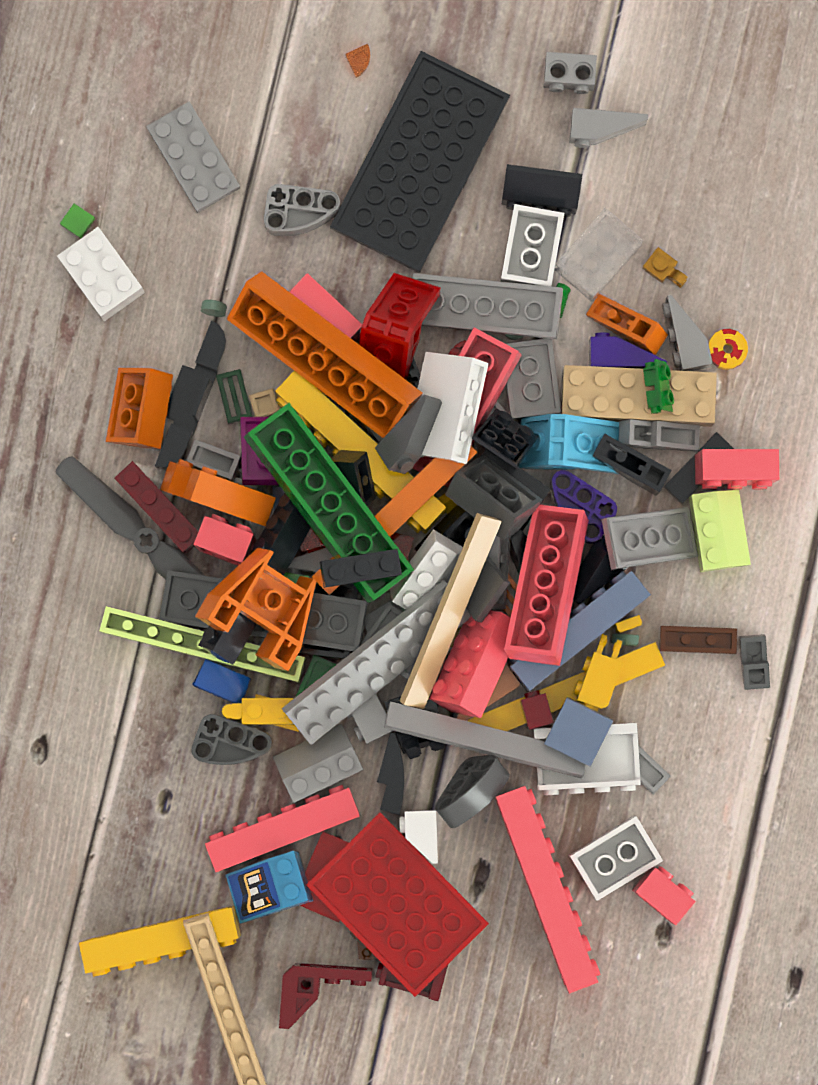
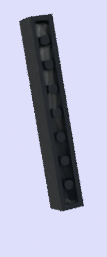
M286 493L279 499L275 511L268 519L263 532L254 543L251 551L253 553L257 548L273 551L274 553L267 565L283 576L311 528ZM239 613L228 633L215 630L209 626L203 633L198 646L217 659L234 665L256 623Z

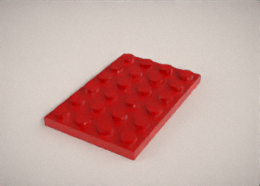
M381 812L306 884L414 997L489 924Z

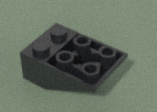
M497 408L472 437L473 440L516 469L538 438L529 427L519 424L512 419L510 414Z

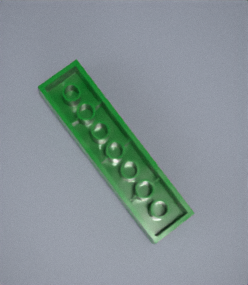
M290 403L279 409L244 436V439L334 559L398 549L402 575L353 583L367 603L376 600L414 571V568Z

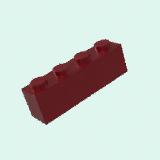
M133 461L114 477L185 555L195 547L194 542L198 534L196 528Z

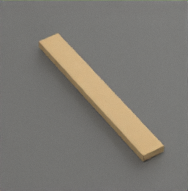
M479 513L476 514L400 698V702L403 705L421 709L425 708L502 522L499 519Z
M209 913L183 920L238 1085H267Z

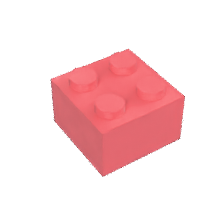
M652 867L643 875L632 891L670 923L677 925L696 902L691 898L694 893L681 883H678V885L674 884L671 881L674 876L663 867Z

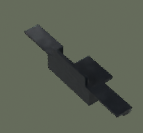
M212 320L196 358L195 369L182 365L169 398L166 418L173 420L174 423L170 425L155 464L156 468L168 467L169 461L177 463L182 458L191 435H194L218 373V366L225 350L226 338L220 325Z

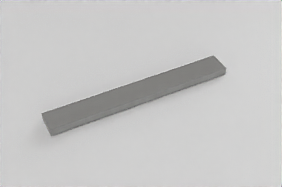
M391 701L388 705L384 725L386 729L487 755H495L499 758L577 778L584 776L586 764L545 745V741Z

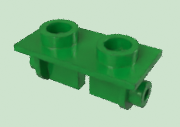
M654 359V362L645 363V368H643L645 387L654 386L655 390L646 391L648 409L651 410V414L661 413V410L673 412L674 395L670 390L669 380L671 378V371L667 362Z

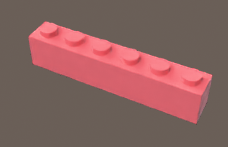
M343 785L328 790L330 795L321 799L319 794L304 799L306 804L296 808L294 803L281 808L282 814L272 817L271 813L257 818L258 823L248 826L247 822L233 827L234 832L226 836L223 831L209 836L210 842L205 843L215 872L360 817L350 788L344 789Z

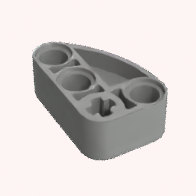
M275 184L271 186L267 193L264 214L265 228L269 234L274 236H296L308 233L326 224L336 216L340 208V199L335 192L330 190ZM277 193H282L285 199H281V202L277 203L273 196L277 197ZM301 196H307L311 199L307 206H300L297 203ZM327 199H332L336 202V205L332 209H325L322 203ZM274 217H279L283 221L277 228L269 225V221Z

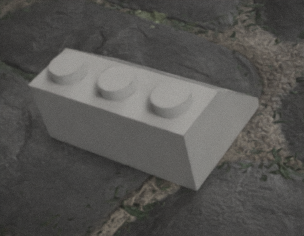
M342 724L329 730L312 745L305 741L273 756L293 803L364 770Z

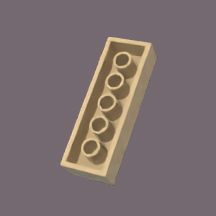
M564 365L562 373L561 414L615 422L634 419L712 427L715 423L717 373L670 370L671 378L669 385L674 395L673 412L661 410V413L651 414V410L648 409L646 391L655 390L654 386L645 387L643 369Z

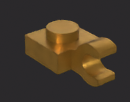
M659 247L642 267L659 282L663 283L668 278L679 288L685 284L688 278L684 273L675 269L678 261Z

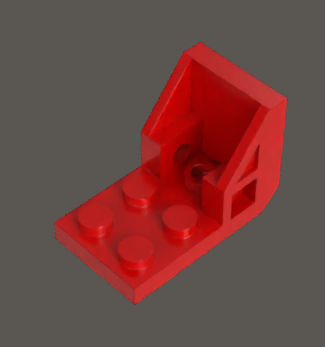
M393 273L365 315L361 327L359 345L406 380L420 340L422 322L439 298L441 287Z

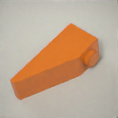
M601 294L597 296L586 313L589 318L624 340L656 355L668 336L658 322Z

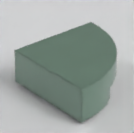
M612 634L611 643L613 644L617 639L623 641L622 645L637 646L639 644V635Z

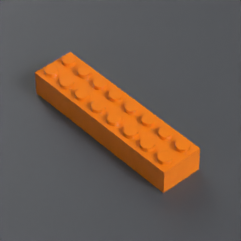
M262 271L246 281L227 317V320L382 438L391 431L423 394V392Z

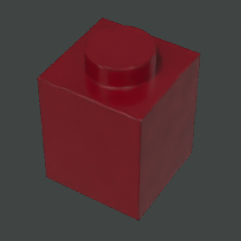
M539 690L525 693V699L520 700L528 730L553 724L554 721L546 693L540 694Z

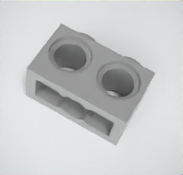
M547 52L543 88H549L551 92H563L564 89L574 90V93L587 94L589 91H593L597 55ZM555 68L561 69L564 72V76L555 78L552 76L551 71ZM584 70L589 74V77L581 80L576 76V72Z

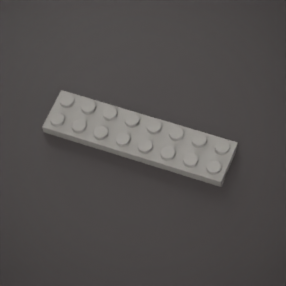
M445 580L437 584L282 708L311 745L416 662L448 583ZM466 609L458 628L471 617Z

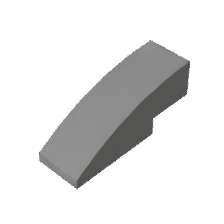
M634 419L619 421V442L628 447L699 451V425Z
M196 439L194 440L186 460L187 462L193 463L194 467L201 470L203 466L216 470L217 477L242 485L241 456ZM265 485L243 486L262 492Z

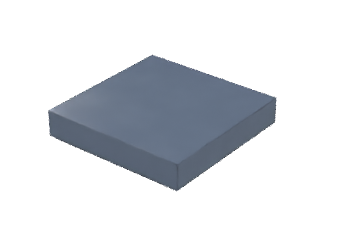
M567 697L544 744L591 767L613 723V719Z

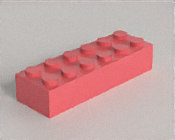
M475 327L459 356L472 357L488 363L473 436L487 420L522 356L518 350ZM421 457L412 469L421 472L434 458ZM453 477L449 481H447L443 486L449 488V485Z
M539 505L533 512L504 648L509 659L560 666L589 522L584 510Z

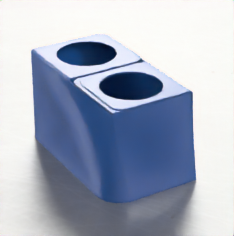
M205 659L192 685L231 703H242V698H245L251 678Z

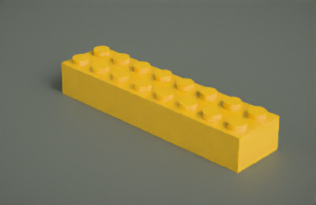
M293 371L275 390L277 404L282 408L290 403L306 426L315 432L313 435L324 448L329 445L333 449V456L340 450L367 452L375 494L378 498L382 499L384 496L388 501H391L414 478L409 472L402 474L388 470L375 449L378 444L319 389L297 372ZM433 495L407 520V524L416 533L422 531L426 534L446 513V506Z

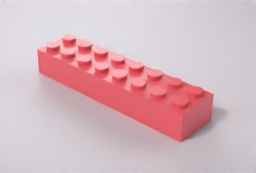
M521 786L497 795L495 800L568 993H572L598 983L596 976L601 975L596 961L594 959L590 960L587 952L591 951V947L585 934L581 935L578 927L582 926L578 912L576 910L572 911L569 903L573 899L567 886L563 887L560 878L564 877L559 862H553L551 854L555 851L550 838H544L541 830L546 828L541 813L535 814L532 806L537 804L532 789L527 790L525 786Z

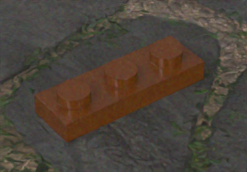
M660 626L659 651L737 654V628Z

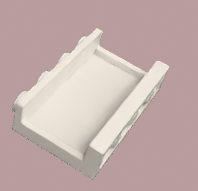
M425 352L417 389L423 392L422 396L428 395L440 399L442 405L421 457H433L467 464L488 368L487 362L472 357Z
M637 723L612 724L591 767L585 765L582 778L537 767V789L543 790L544 795H558L559 789H569V794L584 793V788L593 787L595 788V793L610 792V787L620 786V791L636 790V785H641ZM551 728L534 729V739L546 741Z

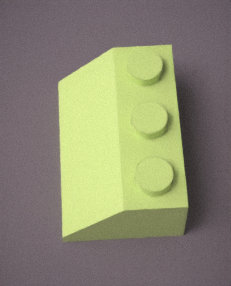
M739 490L692 494L689 497L700 572L751 565Z

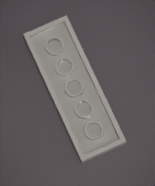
M413 273L412 279L441 287L440 296L425 317L422 326L472 331L475 327L482 332L557 339L563 288Z

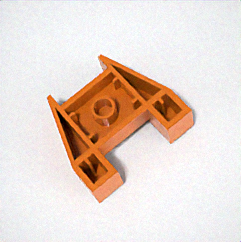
M179 459L178 463L169 461L160 490L266 526L276 497L217 477L216 470L203 466L200 471L193 468V463Z
M257 548L207 594L195 617L215 630L228 633L238 614H243L269 631L256 656L275 668L289 671L302 647L317 580L300 576L295 584L267 565L274 553L273 551Z

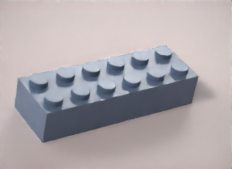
M622 571L610 581L612 587L607 591L602 587L590 597L592 602L588 606L582 603L570 613L572 618L568 623L560 666L510 660L513 664L509 667L527 693L651 595L632 571L627 575Z

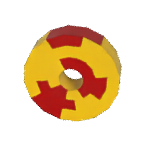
M722 329L716 332L708 343L712 363L720 369L729 370L740 366L748 353L746 339L741 333L733 329ZM729 345L732 348V352L725 353L723 347Z

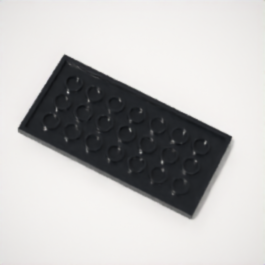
M420 51L330 229L420 273L492 134L510 95Z

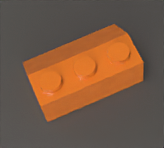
M118 368L106 442L146 449H161L169 397L172 390L173 374L152 368Z

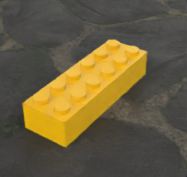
M235 906L79 942L85 974L92 972L93 977L111 972L110 968L116 966L118 971L133 968V966H136V962L142 960L143 964L147 965L159 962L161 956L168 955L169 959L184 956L186 950L192 948L183 920L209 913L220 947L237 943L236 939L241 936Z

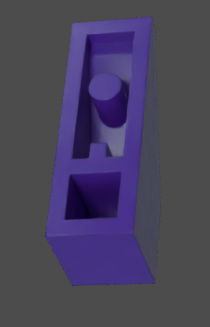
M607 332L595 333V337H590L589 366L643 369L645 368V363L654 362V359L667 362L616 336H610V333Z

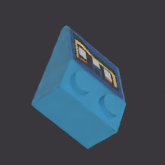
M290 851L226 874L240 924L313 901L311 891L306 886L308 881L298 851Z

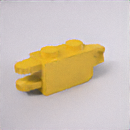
M601 635L596 652H593L592 657L587 656L582 670L586 671L583 681L578 680L573 694L577 695V702L595 711L609 705L623 665L622 661L617 660L623 641L617 639L613 645L611 657L602 655L603 648L607 643V635Z
M242 698V703L226 704L221 712L226 719L242 720L243 725H294L282 710L294 698Z

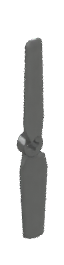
M70 456L58 465L56 474L114 533L133 541L138 551L148 554L157 573L165 580L168 570L205 576L178 548L160 541L158 534L153 529L145 527L136 509L76 458ZM142 535L146 537L149 535L153 536L151 538L153 544L150 547L148 545L144 547L140 545L142 543L140 538Z

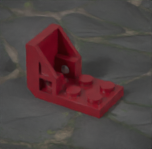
M295 963L283 974L279 1028L290 1029L316 1002L320 993L321 978L325 979L324 983L340 984L341 980H351L350 985L366 986V981L371 982L373 968ZM302 981H310L311 986L304 987Z

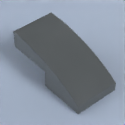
M765 634L739 636L744 689L770 688Z

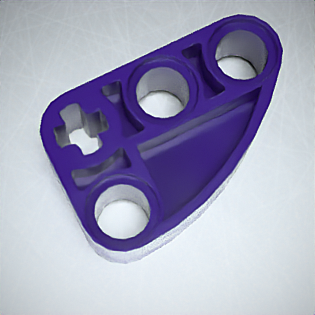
M560 470L553 475L551 490L556 507L584 510L589 520L588 525H593L598 529V536L595 538L586 536L585 543L594 544L604 534L601 519L616 516V503L569 471ZM558 477H566L569 480V487L566 489L558 488L556 479ZM581 490L589 492L591 496L590 501L587 503L580 502L577 498V493ZM609 505L611 507L609 511L612 514L602 516L599 506Z

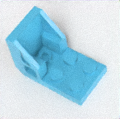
M547 414L521 419V425L529 427L538 438L520 463L519 468L537 470L584 469L618 474L592 457L604 434L619 441V422L567 414Z

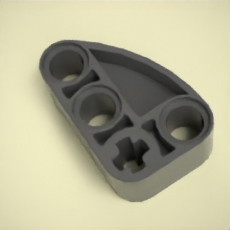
M209 714L200 722L191 752L193 757L201 762L216 765H235L254 760L268 753L272 748L273 742L270 735L263 731L214 714ZM216 719L219 729L209 733L206 723ZM235 727H239L243 731V738L238 742H234L230 738V731ZM257 736H264L267 739L268 744L264 750L260 751L254 747L253 743ZM201 743H207L211 749L210 754L204 758L200 757L197 753V747Z
M495 755L470 757L460 765L436 802L435 810L450 828H457L479 813L497 796L509 780L510 774Z

